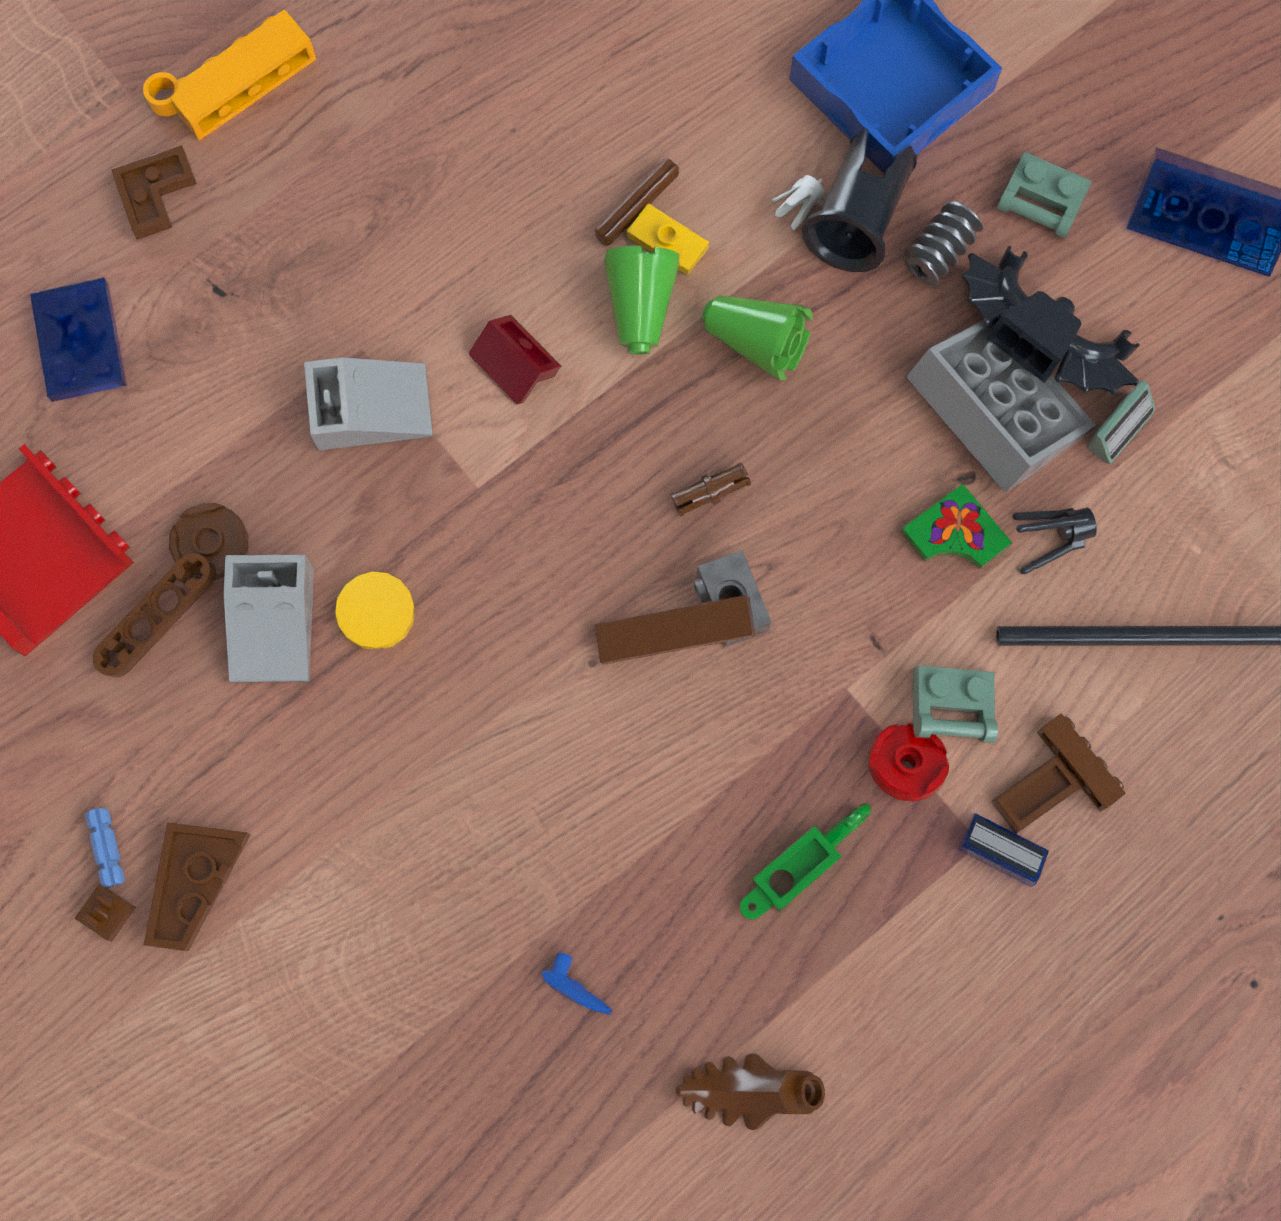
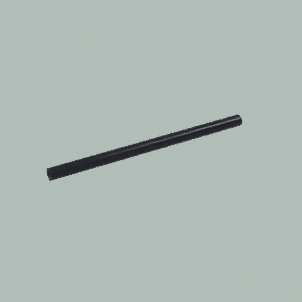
M997 626L996 641L998 646L1281 645V626Z

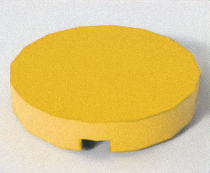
M372 571L356 576L344 586L337 598L335 614L339 628L351 643L362 649H386L395 646L407 636L414 623L415 607L410 591L400 579L389 573Z

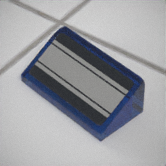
M976 813L957 849L1029 887L1037 884L1049 850Z

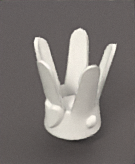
M805 175L792 186V189L773 198L772 201L775 202L793 193L776 210L775 216L782 217L800 203H804L792 222L791 228L795 230L800 223L802 224L815 204H819L825 197L824 188L820 184L822 179L817 181L812 176Z

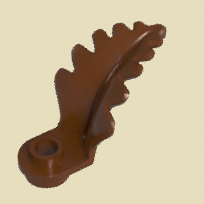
M755 1053L746 1056L743 1068L729 1056L723 1059L721 1073L711 1062L705 1064L706 1075L701 1069L694 1068L692 1078L689 1075H684L683 1083L676 1087V1094L683 1098V1105L687 1107L692 1103L693 1113H700L705 1107L704 1117L711 1120L722 1110L723 1124L725 1126H732L740 1115H743L745 1125L750 1130L759 1129L776 1114H810L821 1107L825 1098L824 1084L818 1076L809 1071L775 1070Z

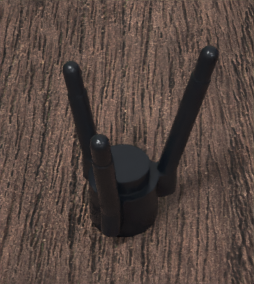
M1086 507L1077 510L1068 508L1056 511L1014 513V520H1047L1018 525L1016 527L1018 533L1057 528L1060 539L1063 541L1068 540L1067 544L1020 569L1021 574H1027L1073 550L1085 548V539L1093 538L1097 533L1096 520L1091 509Z

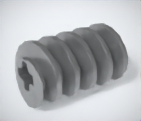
M959 202L946 203L942 207L941 212L933 217L932 222L924 227L922 234L918 235L914 239L913 244L905 249L904 259L910 271L926 285L936 287L940 282L938 275L946 276L949 272L948 265L953 266L958 262L957 254L964 255L968 249L966 244L971 245L975 243L977 239L975 232L984 230L981 220L965 204Z

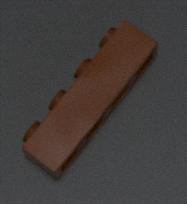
M1061 713L1037 731L1054 755H1059L1081 784L1082 790L1100 812L1107 809L1126 794L1123 790L1122 782L1117 777H1112L1107 770L1108 766L1105 761L1099 756L1096 757L1091 751V744L1085 737L1079 736L1075 731L1074 723L1069 717H1064Z

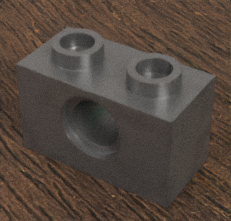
M742 550L698 566V579L693 581V585L700 603L719 601V598L726 593H732L738 597L747 595L750 597L755 635L758 636L769 632L771 619ZM750 638L728 641L723 643L726 648L728 646L737 644Z

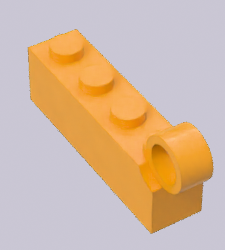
M284 9L277 15L265 19L261 26L248 35L236 39L229 48L217 56L208 58L201 67L186 77L177 80L175 76L166 72L151 75L144 83L143 94L155 114L167 117L178 113L182 121L200 141L310 65L317 58L310 38ZM163 89L174 90L173 94L165 100L155 99L156 94Z

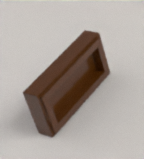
M1056 754L991 802L1012 831L1017 834L1082 786L1059 755Z

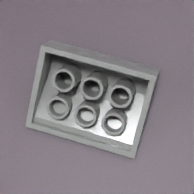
M983 321L928 349L906 377L938 413L944 423L961 440L968 451L973 454L991 475L992 479L997 482L1004 492H1007L1028 479L1093 430L1096 425L1059 382L1055 381L1052 374L1043 383L987 339L997 322L984 326Z

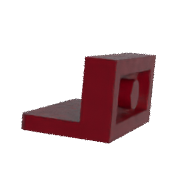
M512 315L488 321L469 351L470 357L516 404L524 403L538 382L555 377L562 367Z

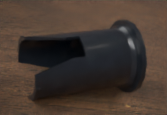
M867 128L856 132L852 137L848 152L821 210L809 215L802 227V239L817 258L834 268L848 272H868L876 269L885 257V243L882 238L907 181L917 165V155L912 146H908L888 167L883 179L872 173L861 171L866 156L869 132Z

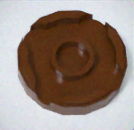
M201 503L187 509L179 516L180 519L175 526L173 525L169 533V550L174 562L177 563L186 554H200L211 560L215 566V580L225 576L226 555H246L248 551L249 535L243 521L232 510L217 503ZM192 564L189 567L192 577L201 579L203 576L200 572L202 565L198 567Z

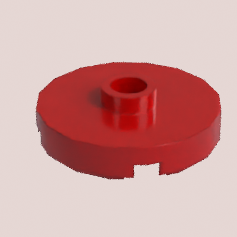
M908 723L907 726H897L898 724L888 726L877 735L868 752V768L873 781L884 793L898 800L916 802L931 797L941 788L949 773V763L946 756L947 750L944 743L933 734H931L930 738L915 737L912 723ZM901 761H908L913 768L908 769L904 767Z

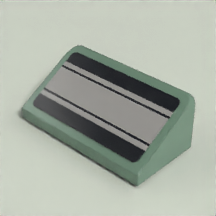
M1140 381L1088 443V449L1108 464L1116 459L1155 412L1152 394L1146 381Z

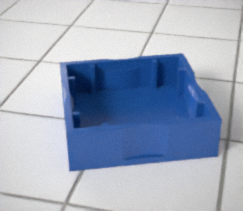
M862 0L860 5L849 16L829 26L793 55L789 80L850 141L856 132L867 128L869 132L866 157L885 174L888 167L908 146H912L916 155L919 154L995 91L1002 67L966 32L948 21L933 0Z

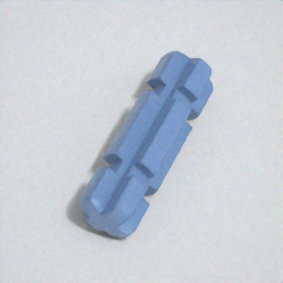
M105 808L90 810L86 812L85 818L88 829L91 828L92 830L89 836L96 866L99 865L101 868L98 871L100 884L106 888L118 886L124 883L125 878L122 866L119 867L117 864L121 860L114 830L109 828L112 824L110 813Z

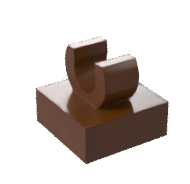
M98 884L75 919L107 941L112 942L136 907L109 888Z

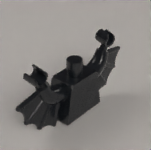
M1008 246L998 264L999 268L973 253L968 255L970 268L966 273L962 274V279L965 280L969 288L967 302L980 313L984 326L997 322L987 339L1043 383L1048 380L1060 361L1055 381L1071 383L1085 393L1099 389L1116 394L1117 390L1123 386H1136L1139 383V380L1119 361L1126 360L1140 346L1139 343L1132 344L1127 340L1132 334L1129 330H1123L1112 342L1095 343L1077 335L1082 324L1080 319L1073 315L1075 306L1070 299L1058 297L1054 300L1041 291H1037L1029 297L1025 294L1018 283L1019 272L1028 257L1025 251L1022 252L1021 256H1017L1011 252L1012 246Z

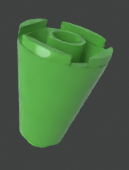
M621 246L608 249L607 254L605 253L604 264L619 343L621 346L627 347V353L637 355L650 354V348L657 347L680 264L679 253L660 247H655L654 253L642 251V246Z
M722 295L717 296L714 301L710 300L702 314L706 331L778 380H786L788 377L784 372L787 369L794 371L798 366L811 331L804 329L806 319L813 320L811 309L803 305Z

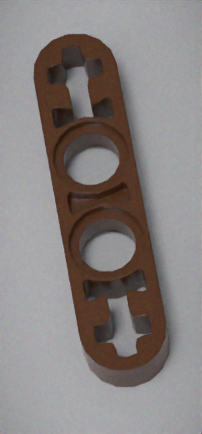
M197 553L186 554L180 558L96 647L92 659L97 671L110 677H121L127 674L211 586L216 575L215 566L211 560ZM192 564L198 567L202 565L200 568V572L203 574L201 579L190 578L192 573L189 567ZM178 579L185 583L184 586L189 588L190 591L186 593L184 589L175 585L174 582ZM173 590L178 597L176 607L171 611H162L159 607L160 596L165 591ZM146 619L150 624V633L144 640L137 641L132 636V626L136 621ZM123 638L125 642L134 646L133 652L127 648L123 649L125 644L119 642V640ZM108 652H120L117 656L120 664L117 667L113 665L107 666L110 661L107 656Z

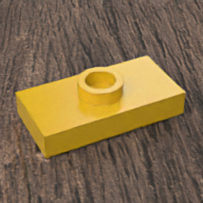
M649 203L627 230V237L650 252L654 253L655 247H660L679 253L680 264L678 270L687 276L709 249V241Z

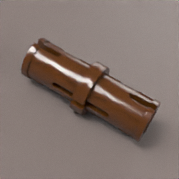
M742 462L711 477L709 474L701 476L702 481L675 493L673 492L670 495L675 502L674 505L678 514L683 516L685 513L711 502L715 505L721 502V497L745 486H750L751 481L749 477H746L748 473Z

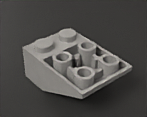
M344 357L304 362L310 435L319 451L433 437L425 363Z
M226 555L224 608L230 683L310 682L314 567L306 555Z

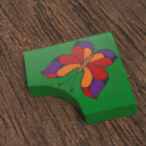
M961 484L901 530V533L925 562L938 555H956L970 560L979 569L1004 552L1012 544V541L964 484Z

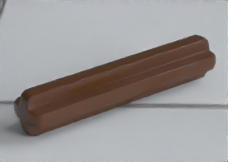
M669 158L663 159L595 228L596 238L606 246L611 245L639 216L648 203L651 204L678 177L679 167Z

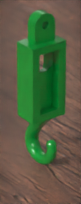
M867 803L860 804L824 834L816 826H813L753 878L752 881L757 887L741 901L740 912L742 916L749 920H756L772 906L780 912L841 859L842 856L835 847L872 813L871 806ZM778 870L787 871L793 878V887L786 894L775 893L770 887V877ZM754 904L756 906L755 911H750L748 906Z

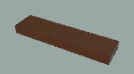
M747 595L595 624L601 664H610L756 636L750 597Z

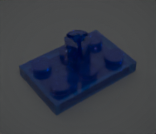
M105 278L30 294L46 392L51 402L127 386L109 284Z

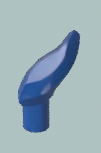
M557 953L551 971L545 970L541 973L543 979L555 991L571 1001L588 1009L610 1015L612 1009L587 991L580 982L567 977L573 958L564 953Z

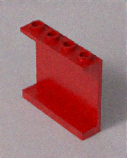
M23 444L18 449L28 460L0 482V635L13 649L27 656L134 562L125 553L131 547L115 530L108 535L100 526L106 521L90 503L83 507L76 500L81 494L65 476L59 481L51 473L56 468L55 464L41 450L34 454Z

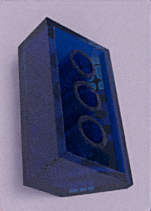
M1156 147L1139 188L1126 229L1270 277L1281 254V188Z

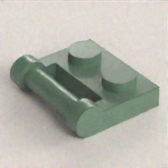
M1024 152L1000 199L997 209L1005 213L1010 210L1055 230V235L1065 239L1092 181ZM1018 193L1038 203L1048 206L1054 210L1064 213V216H1059L1037 205H1034L1021 198L1016 197V194Z
M920 665L913 669V731L915 737L930 738L931 734L978 738L983 743H994L998 735V724L995 720L994 672ZM930 709L977 713V722L933 719Z

